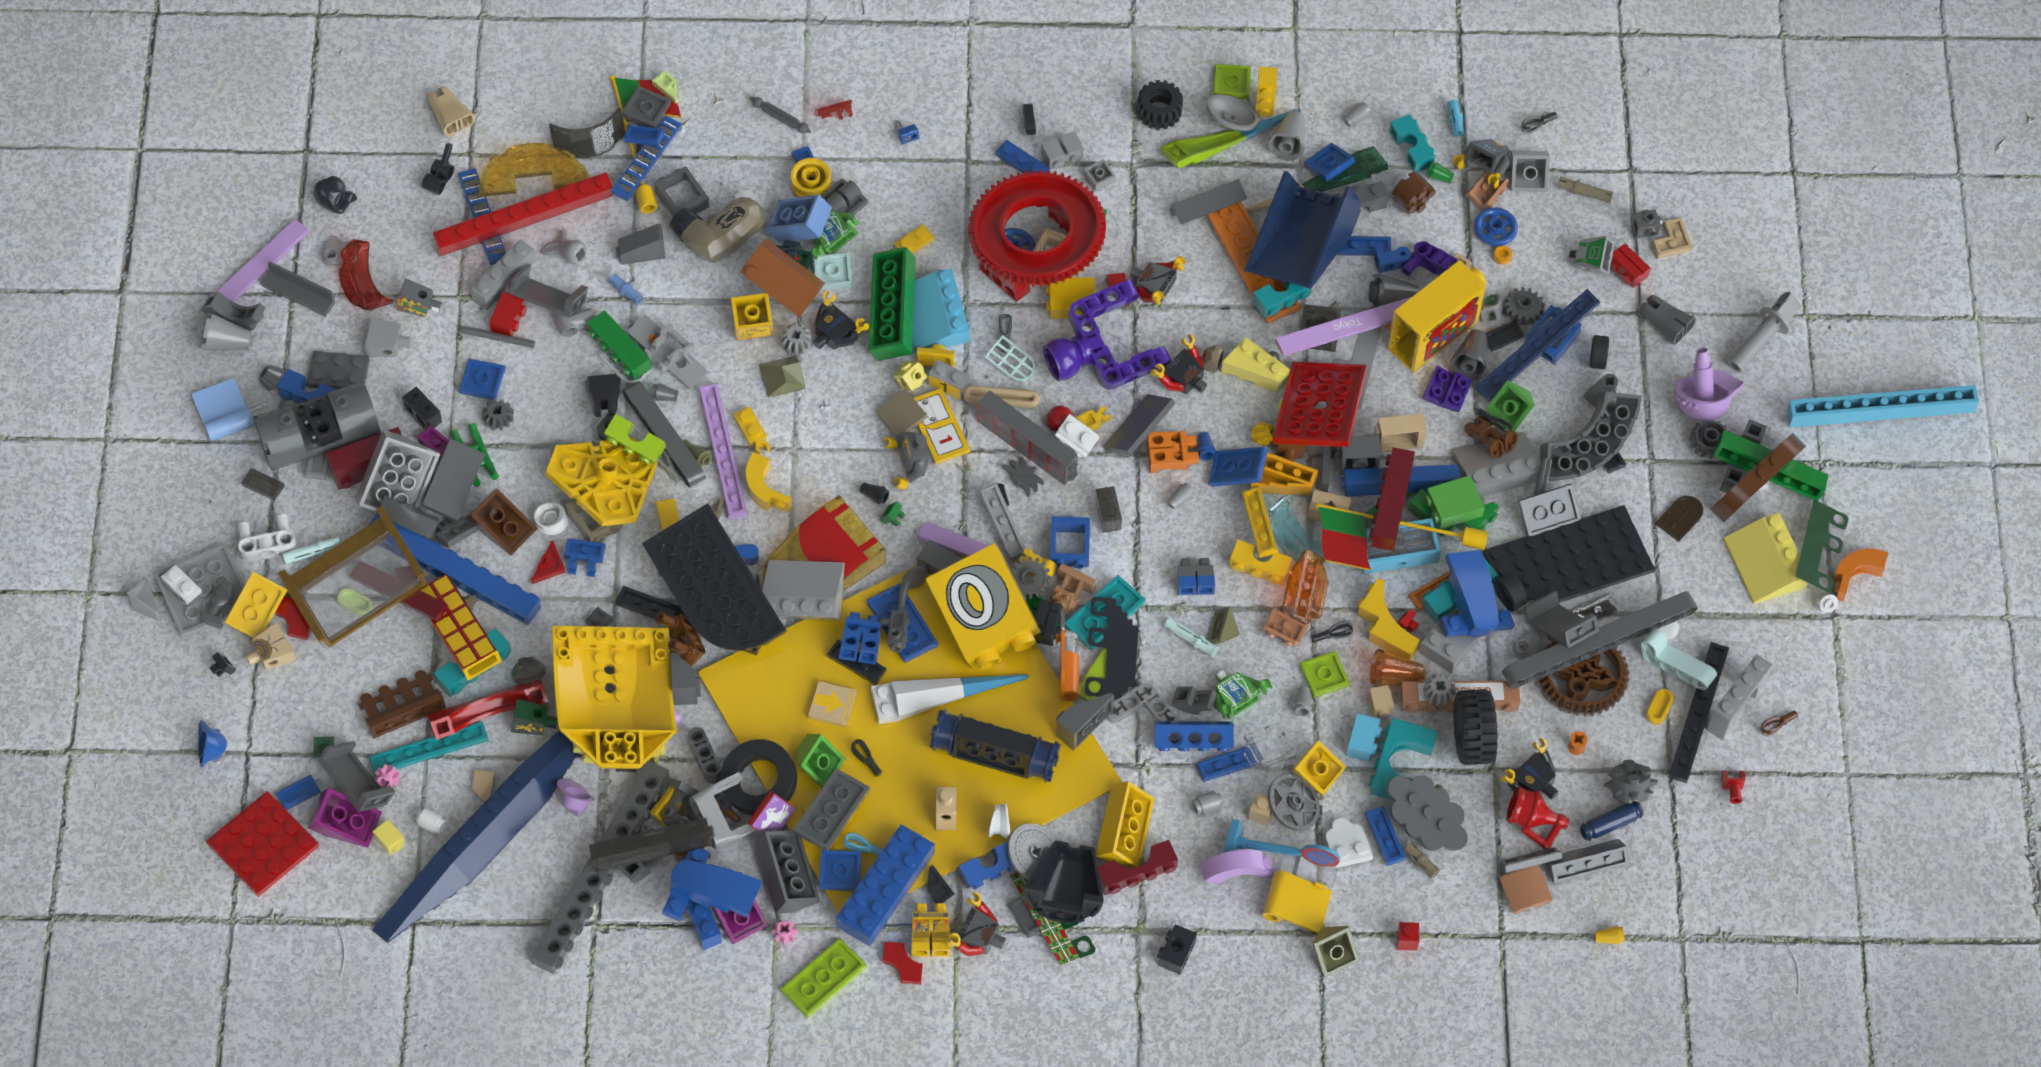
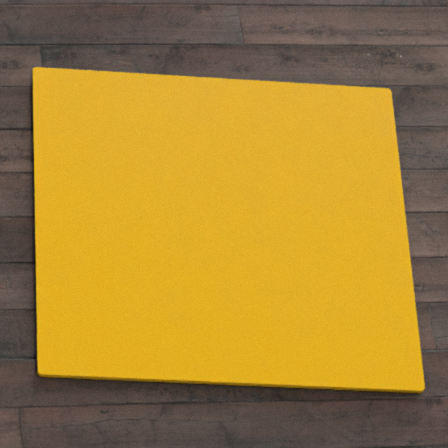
M917 565L843 600L840 621L804 619L786 628L787 632L761 646L757 656L745 651H738L699 671L702 682L739 745L755 739L770 740L783 747L793 760L798 779L795 792L788 802L796 808L786 823L789 831L794 830L803 817L802 808L810 807L822 789L799 766L797 749L807 734H822L846 758L839 770L870 787V791L853 814L854 820L846 824L829 850L853 851L844 845V839L848 833H856L874 846L884 849L901 824L935 843L934 855L907 894L927 885L929 867L931 865L943 877L957 870L956 867L976 857L980 858L992 852V849L1009 840V837L1006 839L997 834L989 837V828L995 805L1007 804L1011 835L1015 829L1024 824L1044 826L1109 793L1111 785L1122 783V780L1092 733L1074 751L1057 737L1056 718L1062 711H1066L1069 707L1074 706V703L1060 698V681L1037 644L1035 643L1030 648L1021 652H1015L1013 647L999 654L1001 661L991 668L980 670L978 665L971 667L965 660L927 581L915 589H909L907 594L937 640L938 647L904 663L898 652L890 650L888 636L883 628L880 627L879 649L876 662L886 667V672L877 685L889 684L891 681L1026 674L1029 677L1026 680L943 704L897 722L878 724L871 693V686L875 685L827 657V653L837 640L842 641L846 617H849L850 612H857L860 614V619L867 620L868 616L874 615L867 604V599L902 583L905 573L917 567ZM859 643L858 652H860L861 643ZM819 681L857 690L846 727L808 718ZM947 709V713L957 716L961 713L967 718L991 723L1005 729H1012L1019 733L1029 734L1037 737V740L1041 736L1044 741L1051 743L1058 741V744H1061L1058 754L1059 761L1057 767H1054L1052 770L1054 774L1051 782L1044 783V779L1033 776L1026 779L953 758L952 755H948L947 751L940 749L933 751L930 748V742L933 737L931 736L933 726L938 724L937 716L939 710ZM862 739L866 743L882 774L876 777L871 769L853 754L851 744L855 740ZM856 744V749L866 759H868V756L863 750V748L859 744ZM766 760L752 762L751 766L765 790L769 791L777 781V767ZM937 787L956 788V830H936ZM943 815L942 818L948 819V818H950V816H949V815ZM802 838L809 865L817 879L820 880L822 849ZM848 839L849 842L855 843V844H857V845L865 846V845H863V844H861V843H859V842H856V841H854V840ZM861 852L860 882L878 858V855ZM824 890L837 913L841 911L854 892Z

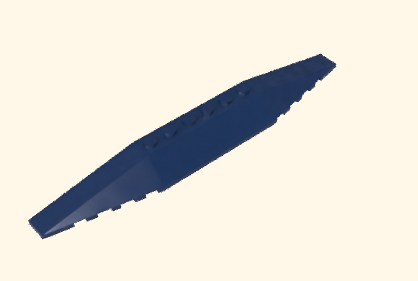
M559 730L525 760L438 850L372 931L386 943H389L407 930L408 926L421 920L430 910L439 907L441 902L457 894L459 889L468 886L551 799L557 787V781L563 779L567 770L572 766L575 757L579 754L573 752V743Z

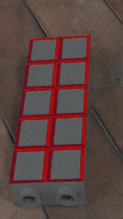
M990 390L977 403V422L1062 484L1066 485L1069 481H1073L1078 474L1077 453Z

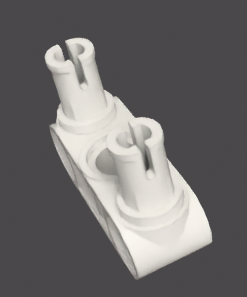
M286 514L276 516L277 532L252 536L248 522L238 524L240 535L238 548L244 561L252 562L271 559L296 549L294 533L289 527Z

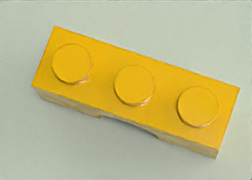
M1259 67L1255 111L1259 116H1273L1278 68Z
M1237 540L1230 557V568L1236 572H1244L1254 578H1262L1272 584L1284 586L1291 568L1292 557L1275 553L1270 560L1261 562L1254 557L1256 545Z

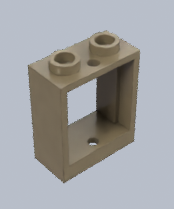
M573 499L565 504L568 517L587 541L602 543L606 537L618 533L623 527V524L600 526L591 532L578 515L584 510L576 504V500Z

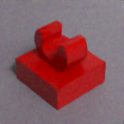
M1410 609L1396 623L1411 633L1419 626L1413 620L1417 613Z

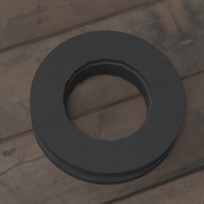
M755 739L738 745L726 757L721 768L720 781L738 772L742 774L749 764L759 760L769 761L777 767V781L772 789L764 794L749 795L742 790L740 782L723 791L727 799L731 801V804L737 810L752 816L770 791L789 802L797 786V770L793 760L783 747L770 740Z

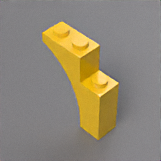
M1378 577L1375 583L1372 582L1369 585L1367 596L1360 599L1357 605L1359 608L1358 616L1372 623L1368 630V633H1370L1369 642L1409 663L1419 648L1420 639L1405 631L1393 619L1384 599L1385 581Z

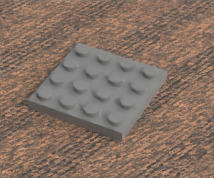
M226 543L153 573L182 639L212 627L207 625L201 616L204 613H209L213 605L211 597L217 585H220L222 581H226L235 586V592L229 603L221 607L215 616L218 617L223 612L222 622L226 621L245 586ZM174 565L179 567L201 588L202 593L188 605L161 579V576Z

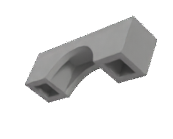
M520 239L471 288L472 300L487 310L499 298L500 292L508 279L527 264L532 265L536 261L534 248Z

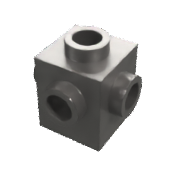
M1646 209L1634 213L1632 225L1637 238L1653 237L1659 234L1662 219L1661 216H1658L1656 209Z

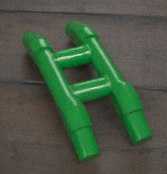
M475 422L471 423L468 427L475 444L468 447L485 454L480 467L485 466L492 480H497L499 475L484 446ZM458 430L450 431L453 440L463 444ZM476 475L473 485L478 487L481 482L478 475Z

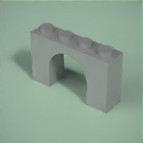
M1756 654L1714 708L1706 730L1723 741L1733 728L1736 718L1750 696L1755 699L1765 686L1773 664Z

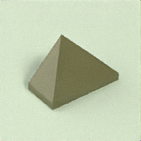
M1228 607L1215 610L1207 640L1212 644H1218L1239 636L1232 609Z

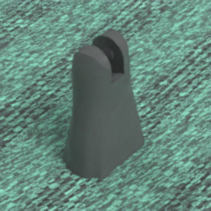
M1655 295L1649 296L1647 303L1644 302L1639 306L1640 312L1673 345H1676L1693 328L1696 322V317L1672 306Z

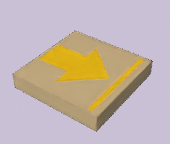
M819 681L808 718L846 727L857 690Z

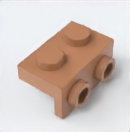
M1485 170L1466 196L1481 210L1486 207L1490 208L1496 203L1497 200L1495 198L1507 189L1506 184L1509 182L1507 178L1504 180L1499 178V187L1495 189V182L1488 186V177L1495 173Z
M1273 608L1262 629L1266 630V635L1274 639L1276 636L1283 638L1282 643L1293 647L1294 644L1300 645L1309 625Z

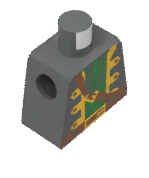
M405 278L399 292L397 310L426 317L429 310L439 313L442 302L432 299V289Z

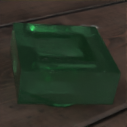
M334 736L314 737V758H320L322 751L327 746L335 745Z

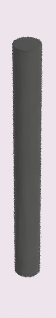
M462 326L461 329L463 334L534 348L536 341L466 326Z

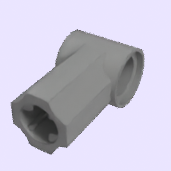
M589 308L574 313L570 318L560 314L557 316L556 321L563 337H571L578 330L586 328L587 322L595 316L593 310Z

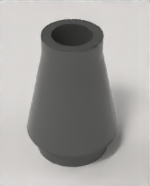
M653 383L651 397L655 399L654 401L677 402L679 391L660 383Z

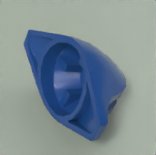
M200 720L198 727V757L200 767H204L207 762L217 760L223 755L227 748V741L223 734L220 733V729H212L203 720Z

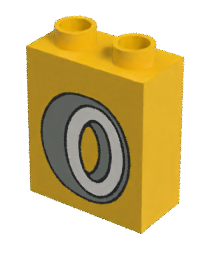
M995 543L925 578L965 660L971 667L978 665L980 670L991 668L1001 661L1000 653L1011 647L1014 648L1015 652H1021L1036 643L1034 636L1041 633L1001 551Z

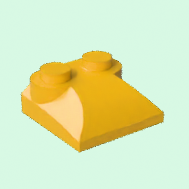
M1318 740L1304 752L1292 770L1294 775L1300 776L1316 792L1323 796L1345 770L1346 766Z

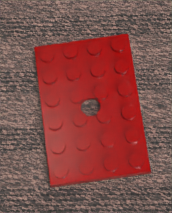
M1292 362L1273 435V444L1349 447L1367 373V365ZM1319 402H1326L1327 405L1323 409L1313 407L1317 406Z

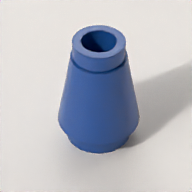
M1201 432L1198 434L1197 451L1200 459L1205 461L1214 458L1216 449L1209 433Z

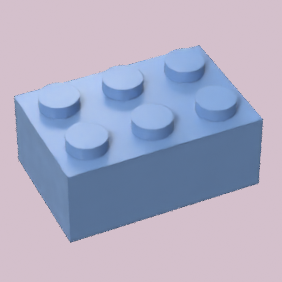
M820 195L778 200L766 231L779 243H783L785 239L799 241L820 238L832 207Z

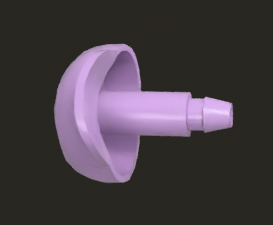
M1700 347L1697 349L1696 362L1693 365L1694 376L1685 377L1677 381L1674 386L1673 397L1683 413L1689 418L1698 421H1713L1726 413L1732 396L1744 387V382L1723 370H1713V364L1710 362L1707 348Z

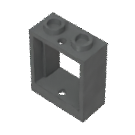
M686 166L676 169L672 174L661 177L654 182L655 193L672 217L683 208H688L696 214L710 208L709 197ZM686 179L698 196L677 207L665 190Z

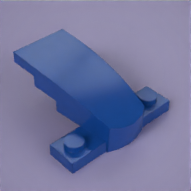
M1481 550L1447 553L1445 560L1451 572L1449 580L1456 593L1453 599L1461 615L1443 616L1440 618L1439 622L1445 637L1460 635L1483 637L1494 631L1512 630L1515 623L1509 609H1497L1493 584Z
M691 845L686 859L681 860L672 870L670 895L662 914L681 921L689 900H692L706 908L711 905L726 913L731 910L748 917L762 881L737 871L707 864L706 861L710 852Z

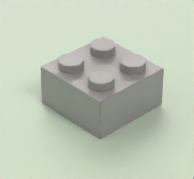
M1104 159L1084 168V176L1095 192L1115 182V174Z

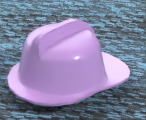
M568 779L557 781L558 788L563 792L562 805L575 816H579L581 812L587 809L590 802H594L595 799L579 783Z

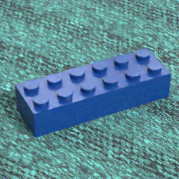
M901 824L836 916V927L870 947L934 855L935 843Z

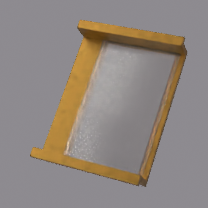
M383 506L376 509L380 516L379 519L290 576L285 569L278 573L318 642L321 643L323 641L329 648L427 585L423 577L425 573Z

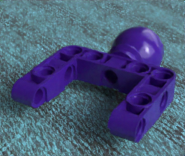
M1131 279L1098 291L1071 304L1067 316L1075 332V337H1071V340L1055 338L1043 346L1046 364L1055 380L1058 382L1068 380L1079 372L1081 366L1090 365L1102 387L1112 390L1150 374L1153 369L1157 370L1155 368L1157 364H1162L1166 367L1172 361L1166 347L1161 346L1154 350L1149 349L1132 356L1130 360L1118 364L1115 362L1108 346H1105L1094 318L1139 298V294ZM1107 296H1113L1115 301L1108 300ZM1074 310L1081 311L1082 315H1076ZM1087 326L1089 327L1090 331L1086 332L1082 329V327ZM1098 359H1104L1107 364L1099 363ZM1140 361H1145V362H1147V363H1148V366H1147V367L1142 366V365L1140 364ZM1112 375L1115 378V380L1110 381L1107 379L1106 376Z

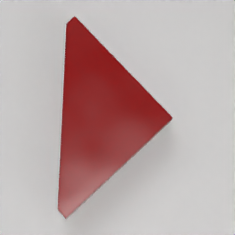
M553 540L550 541L547 551L542 556L537 570L531 578L532 584L566 573Z

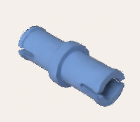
M616 273L609 278L608 283L620 291V295L626 296L635 305L642 301L643 295L632 288V284L626 283Z

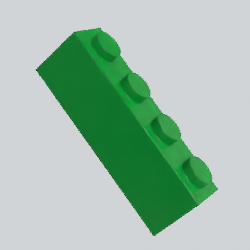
M605 310L587 322L589 337L598 342L603 352H608L610 359L615 365L619 364L621 366V370L626 377L630 376L635 381L652 369L650 358Z

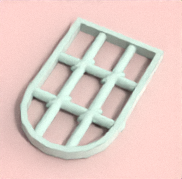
M1003 335L984 357L1015 381L1028 380L1035 371L1034 360L1028 353L1024 352ZM1003 339L1012 347L1006 349L999 342ZM996 346L1007 352L1004 357L993 351ZM1014 348L1025 355L1023 359L1018 358L1012 353ZM990 353L1000 359L998 364L988 358ZM1008 355L1019 361L1017 366H1013L1005 360ZM1026 358L1031 361L1033 368L1024 362ZM1005 363L1013 371L1009 374L1000 365ZM1021 365L1032 371L1028 377L1018 370ZM1018 373L1024 378H1016L1012 375Z

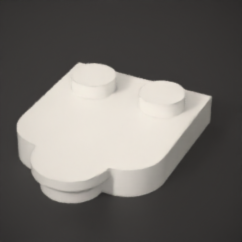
M1337 818L1332 824V829L1326 833L1325 837L1326 846L1337 852L1340 856V863L1334 866V868L1372 860L1373 854L1363 828L1357 824H1351L1346 818Z

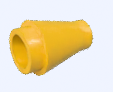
M1616 925L1595 931L1596 943L1620 945V943L1625 942L1623 926L1618 927Z

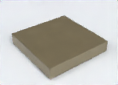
M906 388L876 410L878 416L895 437L909 432L928 418L927 414Z

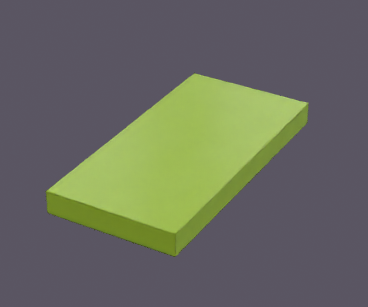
M839 937L780 988V992L808 1019L866 969L867 964Z

